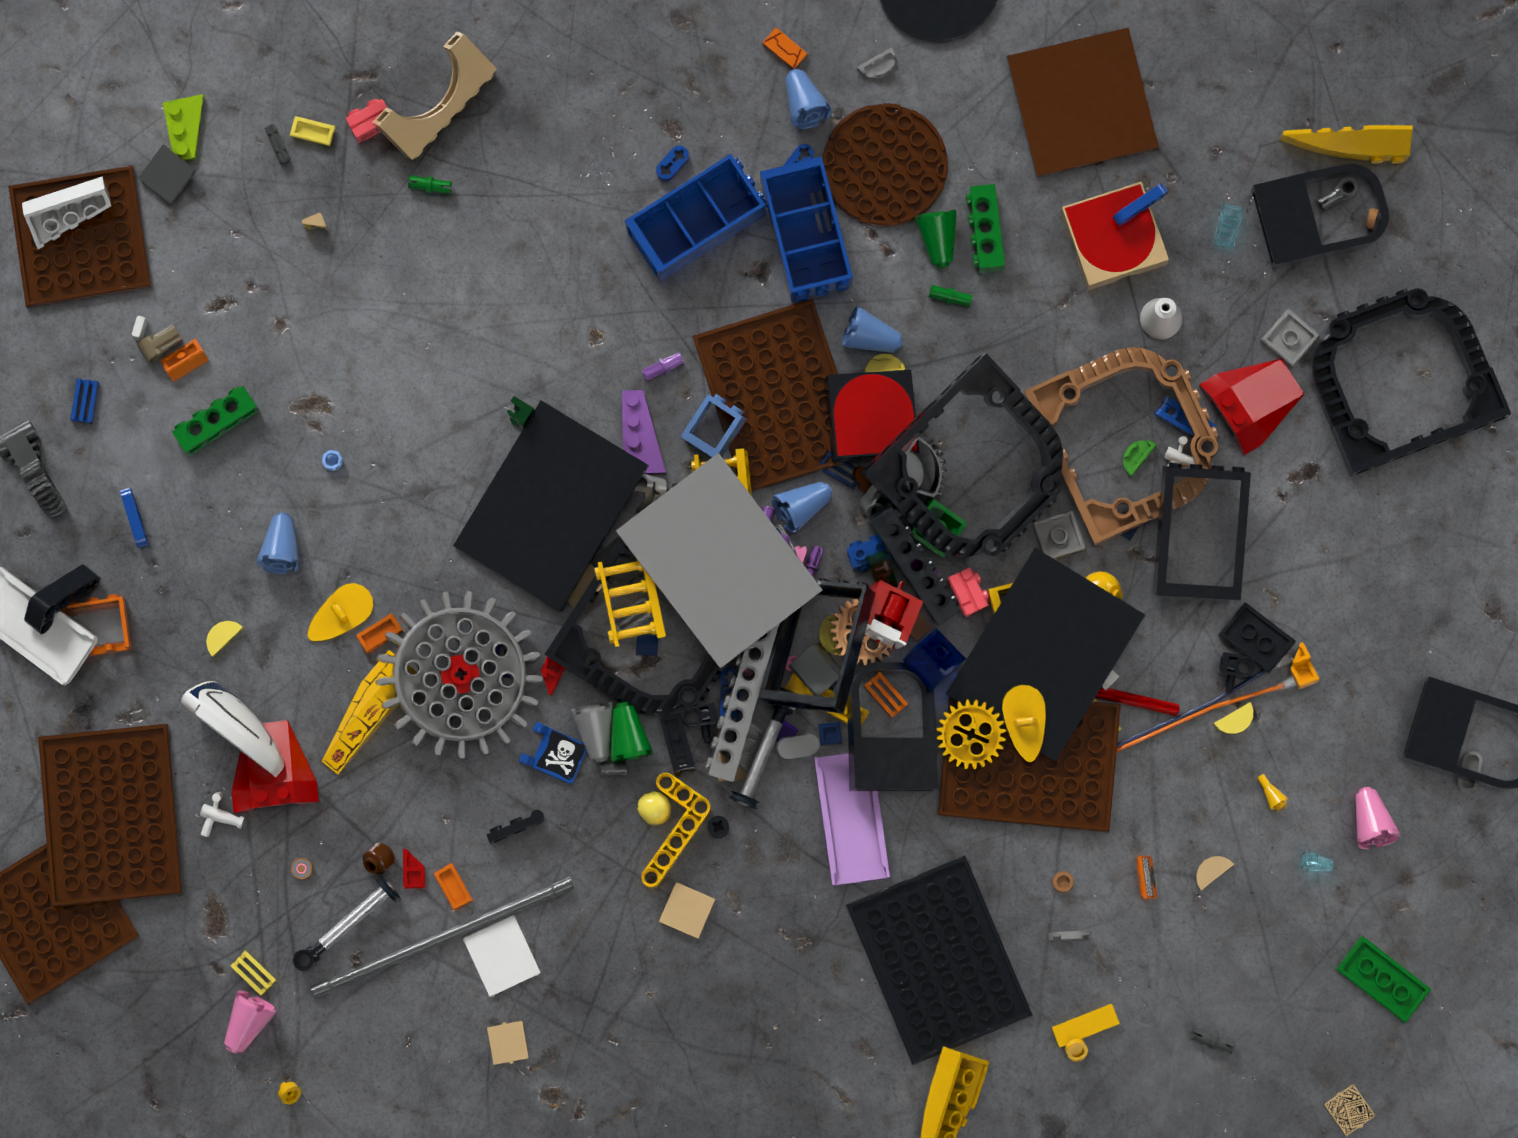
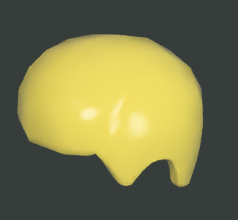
M647 792L638 801V813L649 825L658 826L663 824L671 815V804L668 798L661 792Z

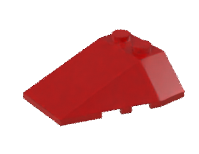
M1282 359L1217 373L1199 384L1208 401L1214 402L1234 433L1233 439L1244 456L1266 441L1304 395V392Z
M289 721L263 723L281 753L284 767L278 776L275 777L240 751L231 791L234 814L256 811L255 809L319 802L317 780Z

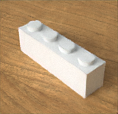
M103 177L23 202L22 207L35 244L40 249L46 242L60 237L61 233L68 229H74L83 220H89L111 207V201Z

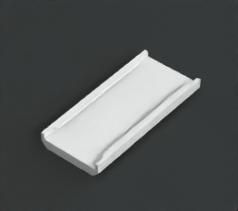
M0 567V639L61 685L66 686L72 681L95 647L98 638L62 611L55 614L53 624L46 633H38L24 621L28 602L37 592L6 569Z

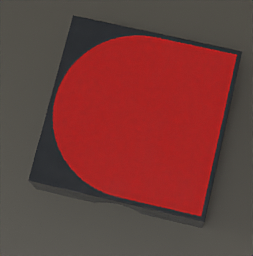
M911 369L827 375L824 379L826 408L830 419L829 438L832 463L856 462L875 458L916 418ZM918 440L911 448L917 454L920 453Z

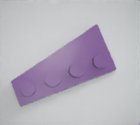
M643 390L622 391L623 450L649 465L644 474H666Z

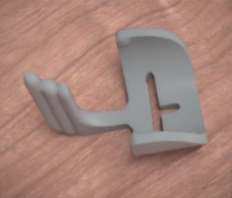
M647 474L643 475L642 478L646 480V486H637L634 490L644 494L643 501L636 511L641 512L666 493L667 484L665 479ZM653 482H654V492H658L659 495L653 494V498H652V501H651V503H650L651 496H652V491H653Z

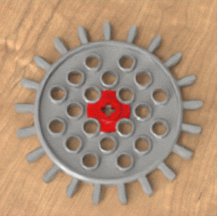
M447 591L441 593L443 610L433 613L425 599L418 601L420 609L425 615V618L418 623H415L404 612L399 615L401 621L410 630L403 638L395 633L386 632L384 637L397 644L398 649L395 657L381 654L377 655L376 660L393 665L392 677H382L375 680V683L379 686L393 685L396 695L394 699L386 700L381 704L382 709H388L399 704L405 713V716L393 726L395 730L403 728L409 721L419 728L418 733L413 737L412 745L417 746L421 743L427 733L437 738L434 755H441L445 740L456 741L458 759H463L466 754L465 741L476 739L481 754L485 755L489 753L488 745L485 741L486 735L495 732L499 740L503 744H507L510 742V739L502 729V725L509 719L522 728L527 725V722L518 716L515 711L520 702L528 706H537L539 701L523 694L525 682L539 683L543 681V677L526 675L525 662L534 661L541 656L540 652H531L523 655L518 643L530 636V630L522 631L514 637L506 628L516 615L514 611L506 614L503 620L499 622L490 616L495 607L496 599L490 598L485 605L484 611H477L472 609L473 592L470 591L466 592L464 596L463 608H452L451 598ZM462 621L469 624L470 630L468 633L460 630L459 625ZM432 627L440 630L441 635L438 639H434L430 635ZM479 633H484L487 636L488 641L485 645L478 642L477 636ZM450 639H455L458 642V649L456 651L448 647ZM421 645L428 647L429 654L427 657L419 654V647ZM497 645H502L505 648L504 656L496 654L495 648ZM468 651H473L476 654L475 662L472 663L466 659ZM438 657L446 659L447 666L444 669L437 666L436 661ZM409 663H414L417 666L418 670L415 675L407 671ZM485 663L493 665L494 671L492 674H487L484 671ZM458 671L463 672V676L460 678L455 677V673ZM504 674L511 677L512 682L510 686H505L502 683L501 679ZM427 675H432L435 678L434 686L430 687L425 683ZM475 680L482 683L481 692L473 690L472 684ZM446 686L453 690L451 698H446L443 695V689ZM492 692L500 695V702L498 704L491 702L490 695ZM415 693L423 695L424 701L421 705L414 702L413 697ZM463 698L470 700L471 707L469 710H464L461 707ZM434 704L441 707L442 713L440 716L432 714L431 708ZM481 710H485L489 714V719L486 722L479 719V712ZM452 716L457 717L460 721L457 728H453L449 724Z

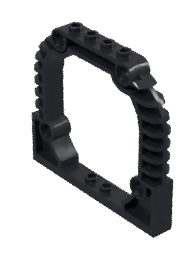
M1406 288L1396 292L1394 297H1381L1376 300L1375 304L1370 306L1368 303L1356 307L1357 310L1349 313L1348 310L1341 312L1329 324L1326 331L1327 335L1315 351L1312 362V375L1332 425L1333 435L1351 477L1501 421L1511 415L1494 370L1488 364L1471 321L1454 303L1440 297H1428L1426 291L1420 288L1410 291ZM1411 298H1420L1421 305H1415ZM1402 314L1414 320L1431 316L1442 323L1451 335L1468 376L1462 387L1463 393L1469 398L1466 411L1462 417L1464 423L1443 430L1442 427L1430 432V436L1423 438V435L1412 438L1411 443L1390 450L1386 442L1368 433L1369 427L1365 420L1354 418L1336 375L1334 365L1336 351L1349 345L1357 331ZM1340 326L1343 329V334H1336L1333 331V327ZM1470 382H1476L1480 389L1478 391L1471 389ZM1358 426L1362 430V434L1355 435L1352 432V427Z
M981 352L861 471L893 507H896L934 548L955 557H971L981 553L988 556H996L1001 551L1005 552L1011 547V541L1016 536L1020 537L1026 532V526L1031 521L1035 522L1041 517V511L1046 506L1049 508L1056 502V496L1062 491L1063 487L1062 481L1059 478L1063 466V448L1058 433L1050 422L1020 391L1021 389L987 353ZM995 391H998L1000 399L995 403L992 400V395ZM959 392L963 395H981L985 403L990 407H1004L1033 438L1040 450L1042 467L1032 477V491L995 528H981L970 538L957 536L948 530L916 496L918 483L914 478L908 477L907 455L902 451V448L918 432L921 434L929 427L928 422L933 417L936 419L944 412L943 407ZM1051 479L1054 483V486L1050 491H1048L1046 489V483L1048 480ZM905 481H908L910 484L907 492H903L901 489V485ZM992 539L994 546L991 550H987L986 542Z
M621 538L618 539L605 559L603 568L612 567L621 552L628 556L633 555ZM596 575L544 654L617 702H629V706L633 705L637 713L644 715H663L678 709L682 705L686 707L694 706L699 699L704 701L710 691L707 688L711 680L716 682L722 673L708 654L692 679L678 682L668 695H651L635 688L600 664V653L594 648L587 647L583 629L576 624L589 602L593 604L599 595V592L596 590L602 584V581L597 580ZM606 576V577H605V578H606V583H607L608 579L610 578V576ZM589 652L594 653L597 657L596 662L592 665H588L584 660L585 655ZM691 690L694 692L695 698L692 702H685L683 700L682 694L684 691Z

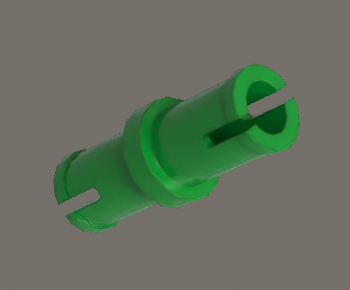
M410 175L409 180L417 182H408V188L426 190L427 193H432V191L451 193L452 189L444 188L443 186L452 187V181L438 180L432 176L425 178Z
M932 284L928 297L946 301V304L951 305V303L969 308L973 295L954 291L955 288L950 287V289Z

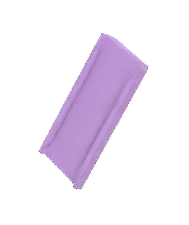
M848 753L814 757L832 886L890 878L878 791H849Z

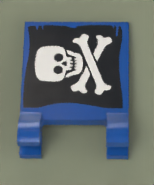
M536 721L533 731L543 735L534 757L522 753L518 762L572 785L586 753L584 743Z

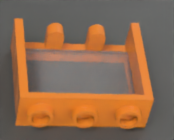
M119 594L108 595L107 599L99 600L97 597L88 598L86 602L77 603L76 601L61 610L98 638L97 644L88 656L133 649L126 599L123 596L120 597Z

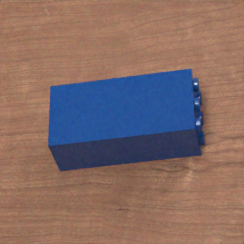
M729 154L625 220L626 232L659 282L766 216L767 206L765 203L767 201L761 192H756L754 188L755 182L749 174L747 176L744 174V166L738 157L734 159L732 154Z
M822 156L760 171V183L764 198L767 201L766 206L790 300L801 302L807 300L808 296L816 295V297L828 295V291L837 290V292L848 290L849 286H852L853 276ZM818 191H822L825 203H820ZM810 193H814L817 205H812ZM825 211L828 213L832 231H827L823 215ZM817 213H819L824 233H819L815 217Z

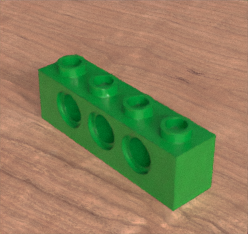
M995 184L970 186L969 193H966L967 206H971L972 212L968 214L969 226H973L974 234H971L972 247L976 246V254H973L974 267H978L979 273L1004 270L1005 262ZM980 204L986 205L988 210L980 212L977 210V206ZM981 225H988L991 230L983 233L979 227ZM989 245L993 248V251L985 253L982 251V247Z
M237 386L228 392V396L223 399L218 398L210 404L211 407L205 411L203 409L193 414L191 420L187 422L182 421L174 427L175 430L172 433L188 456L260 411L244 386L240 388ZM235 403L238 405L236 411H227L230 404ZM213 415L220 416V419L216 424H211L209 422L210 418ZM194 427H202L199 435H192Z

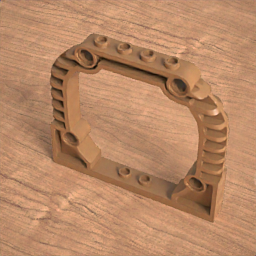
M1131 347L1119 349L1024 391L1026 398L1055 427L1058 425L1065 407H1072L1079 403L1082 391L1124 372L1132 370L1149 371L1154 374L1160 386L1173 390L1194 435L1191 440L1190 451L1195 464H1202L1203 468L1211 469L1212 458L1218 452L1216 439L1219 438L1215 427H1210L1207 421L1210 419L1206 408H1201L1198 402L1201 400L1198 390L1196 388L1192 389L1190 385L1192 378L1188 369L1183 370L1182 365L1178 361L1173 359L1166 361L1159 354L1144 348ZM1169 367H1175L1178 373L1175 376H1169L1166 374V370ZM1067 390H1073L1076 396L1069 400L1064 397V393ZM1210 443L1214 449L1210 453H1205L1201 449L1203 444ZM1063 448L1061 474L1094 546L1100 545L1159 517L1161 491L1134 503L1123 497L1115 500L1113 504L1099 502L1093 498L1084 502L1075 482L1078 479L1073 467L1069 469L1066 462L1069 460V457ZM1185 477L1173 485L1172 510L1195 499L1203 491L1209 479ZM1125 504L1129 507V511L1126 514H1119L1117 507Z

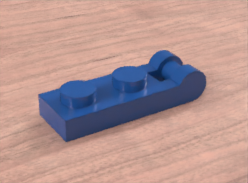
M1164 396L1161 401L1163 404L1160 409L1155 411L1154 415L1194 437L1179 403ZM1170 408L1176 410L1173 416L1167 413ZM1207 420L1210 427H1216V424Z

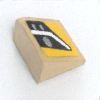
M321 213L314 214L301 221L304 228L328 231Z

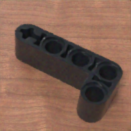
M84 564L78 566L31 597L24 621L38 633H46L53 624L55 614L93 591L100 583V576Z

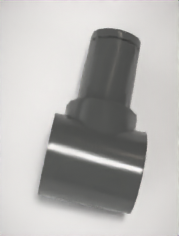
M1346 177L1340 181L1339 185L1333 188V191L1319 198L1318 201L1325 211L1339 201L1343 202L1346 199H1352L1358 193L1357 182L1353 178ZM1345 184H1352L1354 186V190L1351 193H1345L1342 188Z

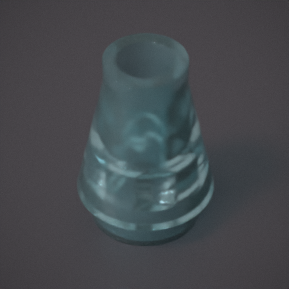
M1312 851L1302 853L1300 867L1305 869L1306 872H1331L1333 870V859Z

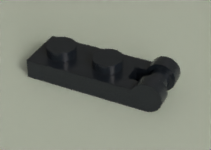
M677 713L660 718L674 775L679 776L682 772L696 771L681 714ZM686 757L687 762L678 764L677 759Z
M534 810L528 818L522 820V817H518L509 821L510 825L504 828L499 825L490 829V833L487 834L489 843L494 844L540 825L544 822V814L540 810Z

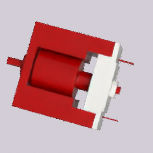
M879 580L871 586V589L875 592V597L865 635L875 639L878 643L882 642L892 646V652L894 648L899 649L906 645L923 601L901 590L904 585L903 581H900L898 588ZM874 616H876V618H878V619L881 620V621L879 622V621L873 619Z

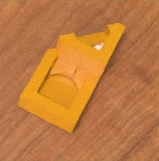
M1303 642L1299 645L1290 669L1299 690L1319 682V677L1310 661L1311 656Z

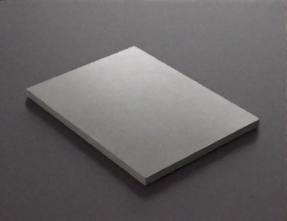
M719 453L616 530V533L719 668H722L822 591V588Z

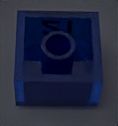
M936 628L915 645L902 661L933 691L951 676L966 658Z

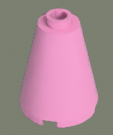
M1371 787L1361 788L1359 793L1355 795L1358 847L1370 849L1369 845L1376 844L1377 848L1397 841V836H1401L1378 792L1375 789H1371Z
M238 991L236 994L224 1044L227 1045L226 1049L234 1054L244 1052L276 1013L275 1007L258 996L255 998L248 997L250 993L246 991Z

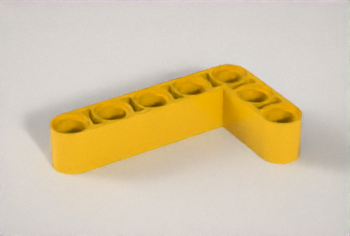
M662 773L657 777V788L665 796L683 807L686 812L642 873V882L649 889H654L660 885L711 812V805L705 797L670 773ZM664 778L671 779V787L667 789L660 786L661 780ZM682 790H686L690 794L689 799L686 801L678 799V793ZM700 802L707 805V810L704 813H698L695 810V806ZM686 820H692L695 823V827L691 831H686L683 829V823ZM675 837L682 840V846L677 849L672 848L670 845L671 840ZM666 855L670 858L667 866L658 864L660 856ZM648 873H655L657 875L655 883L649 884L645 881Z

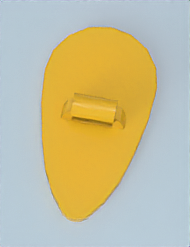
M356 583L345 584L339 587L314 616L307 634L309 640H329L365 622L371 615L374 607L373 598L369 590Z
M1019 685L1006 693L1003 699L1002 710L1015 748L1026 761L1032 762L1039 754L1043 743L1046 719L1045 702L1037 689L1028 685Z

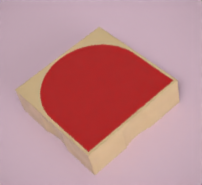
M1142 181L1061 208L1060 214L1069 240L1076 251L1078 266L1087 291L1116 282L1129 275L1145 273L1167 265L1169 258L1151 207H1148L1121 226H1118L1112 218L1121 209L1146 193Z

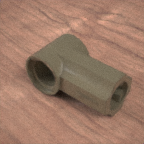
M172 324L156 335H149L138 342L137 346L147 362L152 363L161 358L165 351L183 340Z

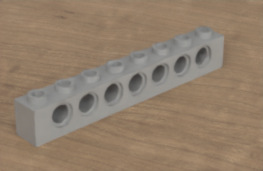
M779 624L767 632L763 639H758L746 648L742 655L738 654L735 666L738 667L736 675L732 674L729 687L732 690L730 696L726 695L723 703V708H726L724 717L720 716L717 728L720 731L718 737L714 736L711 749L714 752L712 758L708 757L705 765V770H708L707 775L730 782L734 781ZM751 648L759 650L760 656L757 660H752L749 657L748 652ZM746 668L751 669L754 673L750 681L745 680L742 676ZM739 689L747 691L748 697L745 701L737 699L736 694ZM735 709L739 710L742 714V718L738 722L732 721L730 717L731 712ZM728 730H732L736 735L735 740L731 743L727 742L724 738ZM727 751L729 753L730 759L727 763L719 761L718 755L720 752Z

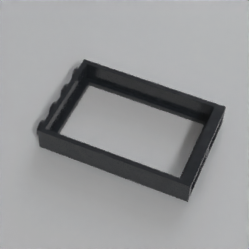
M1169 462V466H1162L1153 594L1159 596L1241 600L1251 472L1245 471V467L1232 466V470H1224V466L1211 465V469L1203 468L1202 464H1190V467H1182V463ZM1174 476L1241 481L1233 587L1166 583Z
M819 578L816 582L822 588V591L817 595L859 600L834 696L831 698L780 692L802 609L801 606L779 623L759 698L768 705L844 714L875 592L864 582L850 584L844 580L831 582L828 579Z

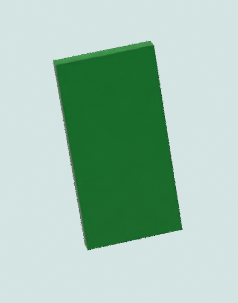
M1364 936L1358 939L1336 968L1337 972L1404 1024L1431 991L1430 987Z

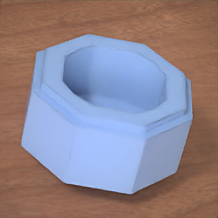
M329 450L323 454L322 463L326 470L335 472L342 467L343 458L338 451Z

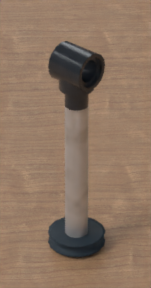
M780 687V692L794 693L783 687ZM771 705L773 706L774 713L740 793L731 791L733 795L729 797L730 799L743 806L757 809L756 804L760 802L753 799L752 796L786 716H790L796 708Z
M380 875V879H375L380 887L314 945H307L303 950H299L294 954L293 964L295 968L305 972L313 970L317 962L321 960L320 956L387 897H390L394 902L396 898H400L394 887L382 875ZM307 954L310 958V963L303 967L300 964V958Z

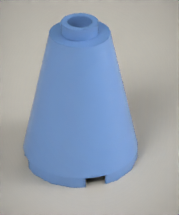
M791 70L785 78L791 122L798 129L815 127L819 125V120L822 118L825 120L829 118L832 114L831 106L803 70Z
M854 308L848 320L850 322L849 326L844 331L843 346L888 353L900 350L903 339L900 338L901 333L864 309Z
M817 482L776 494L772 497L774 499L771 500V503L776 511L775 514L778 520L783 519L787 524L783 527L788 532L795 533L831 500L832 490L827 483Z
M278 513L272 517L257 557V567L262 565L263 570L266 572L287 574V570L293 569V573L299 570L294 519L287 513Z

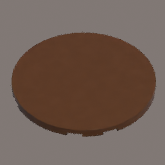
M898 104L868 105L853 111L833 129L823 153V163L832 198L836 205L853 219L872 226L892 227L903 225L915 220L916 215L925 214L941 195L947 178L948 159L946 147L939 132L923 115Z

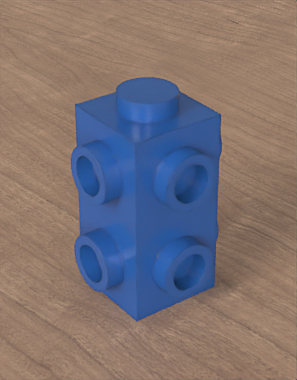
M877 535L871 536L869 538L870 541L864 543L859 540L849 544L850 547L846 549L853 571L858 570L861 573L871 569V565L878 563L879 566L884 565L883 562H887V564L891 562V556Z

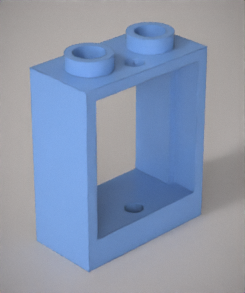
M708 394L680 437L711 457L717 453L723 457L747 419L742 416L743 411L733 405L731 408L726 406V400L715 394L713 397ZM712 403L735 417L716 449L693 435L694 430Z

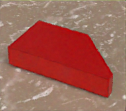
M547 657L541 668V673L549 695L553 696L566 668Z
M403 849V889H425V866L407 849Z

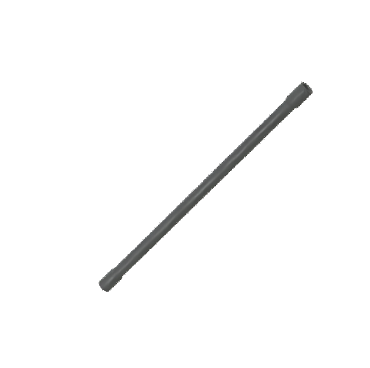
M568 877L552 884L548 888L333 979L320 982L310 987L311 992L316 999L332 992L334 989L537 903L574 889L572 881Z

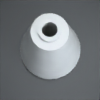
M1169 298L1153 299L1141 311V327L1144 332L1154 339L1164 340L1171 338L1181 327V310Z

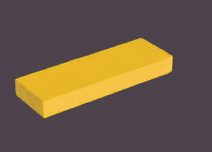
M1111 1003L1051 1027L1060 1048L1072 1039H1083L1120 1023Z

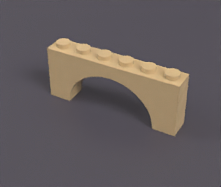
M456 32L443 46L451 61L452 78L446 95L436 107L427 113L414 117L400 116L395 111L385 108L372 122L405 157L411 160L422 154L423 148L436 139L437 133L450 124L451 118L464 109L465 103L470 97L476 96L483 83L491 80L494 76L493 73L497 70L465 34Z

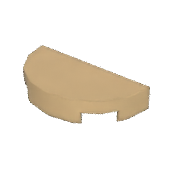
M1213 856L1204 860L1196 873V884L1199 890L1204 889L1231 868L1234 863L1222 856Z

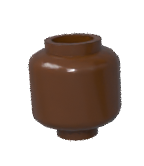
M383 843L374 844L363 855L364 868L369 873L376 875L383 874L395 861L393 850Z

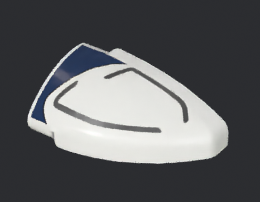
M215 681L198 684L183 695L181 704L195 717L273 776H278L284 767V761L275 741L263 723L238 697Z

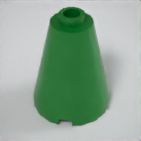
M956 210L915 216V221L932 264H936L937 268L948 267L949 262H953Z
M629 702L616 704V708L612 712L611 762L641 758V755L646 754L647 756L653 755V749L634 706H629Z

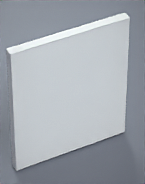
M510 915L504 920L463 938L489 997H493L541 973L514 915Z

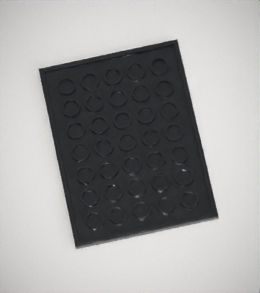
M540 400L453 546L557 610L562 611L649 465Z
M1034 548L947 690L946 695L961 702L964 706H966V700H969L971 705L974 704L975 700H978V706L980 707L986 702L987 710L994 707L992 714H1000L997 721H1004L1000 728L1008 732L1002 710L1003 699L1006 693L1019 685H1028L1037 689L1043 696L1046 711L1045 731L1040 753L1056 762L1136 632L1145 614L1039 549Z
M965 855L846 904L912 1065L941 1054L943 1047L956 1048L1032 1016L1030 1007Z

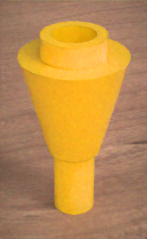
M1265 774L1260 775L1257 779L1264 788L1270 810H1276V812L1283 810L1287 807L1286 802L1289 799L1274 785H1271Z

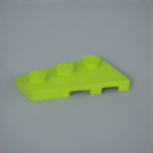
M204 94L162 102L171 149L186 162L196 160Z

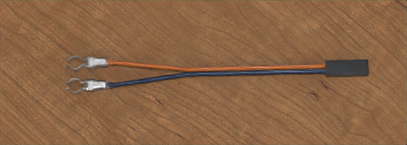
M1287 653L1274 669L1292 665L1294 660L1292 655L1294 654ZM1261 670L1236 685L1232 693L1266 672ZM1291 675L1289 678L1282 680L1277 686L1217 703L1230 695L1225 692L1206 704L1117 743V752L1213 709L1297 685Z

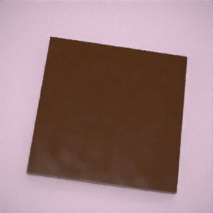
M1129 27L1006 57L1036 177L1159 148Z
M133 165L8 186L26 308L152 288ZM103 177L110 196L111 207L89 220H83L74 229H68L61 233L60 237L55 240L51 239L42 248L38 249L24 217L22 203Z
M47 843L0 872V959L27 1005H31L140 937L119 901L52 908Z

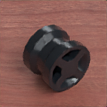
M722 816L712 817L708 822L709 834L714 838L725 837L729 831L727 819Z

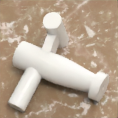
M1184 436L1178 439V450L1168 447L1164 456L1169 462L1182 463L1184 467H1190V464H1195L1192 456L1182 452L1184 445L1188 441Z
M217 792L212 796L214 801L213 807L203 804L200 816L206 818L201 835L209 837L214 821L234 825L241 829L245 817L240 816L239 818L218 809L219 801L223 799V794Z

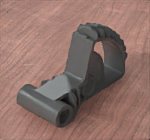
M28 420L0 436V456L4 461L21 471L20 475L46 516L51 518L61 514L65 510L66 504L42 464L41 439L32 423Z
M916 434L902 448V451L907 455V475L917 481V493L930 497H935L936 494L942 496L939 488H945L946 485L941 480H947V476L942 474L947 471V468L942 466L946 463V460L941 458L944 453L938 451L940 446L934 444V438L931 437L925 440ZM917 440H921L926 444L934 459L935 477L930 490L921 488L925 477L924 464L919 455L911 449ZM903 482L901 485V489L905 488L909 490V482ZM873 485L866 491L859 502L860 509L867 517H870L884 506L890 505Z

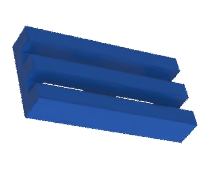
M77 378L71 421L93 423L99 386L98 381ZM84 385L80 415L77 417L81 388ZM89 386H93L88 418H84Z

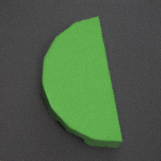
M1141 440L1132 443L1127 448L1123 456V466L1130 478L1157 446L1156 443L1150 440Z

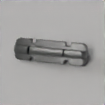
M271 124L265 127L275 154H278L279 163L285 164L289 162L290 157L280 135L277 134L276 126Z

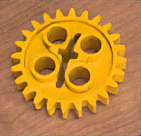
M966 700V706L958 702V709L950 706L952 713L944 712L947 719L939 720L943 727L937 728V730L942 732V735L936 738L943 740V743L938 747L946 748L943 756L950 754L949 762L956 759V766L964 762L965 769L968 768L969 763H972L973 768L976 769L979 762L982 767H985L984 760L986 759L992 763V755L999 757L996 749L1004 748L999 743L1000 741H1006V738L1001 737V733L1006 732V730L1000 729V726L1004 723V721H997L1000 714H992L994 707L987 710L986 702L980 707L978 706V700H975L973 705L970 704L969 700ZM963 714L971 716L972 723L969 726L961 725L960 717ZM986 722L991 725L992 730L990 734L983 735L980 732L979 728L982 723ZM957 725L967 731H971L974 728L975 734L988 739L989 743L982 742L976 738L968 740V735L955 730L954 726ZM954 734L962 735L963 743L960 746L952 744L951 738ZM975 742L983 746V751L979 755H975L971 751V746Z

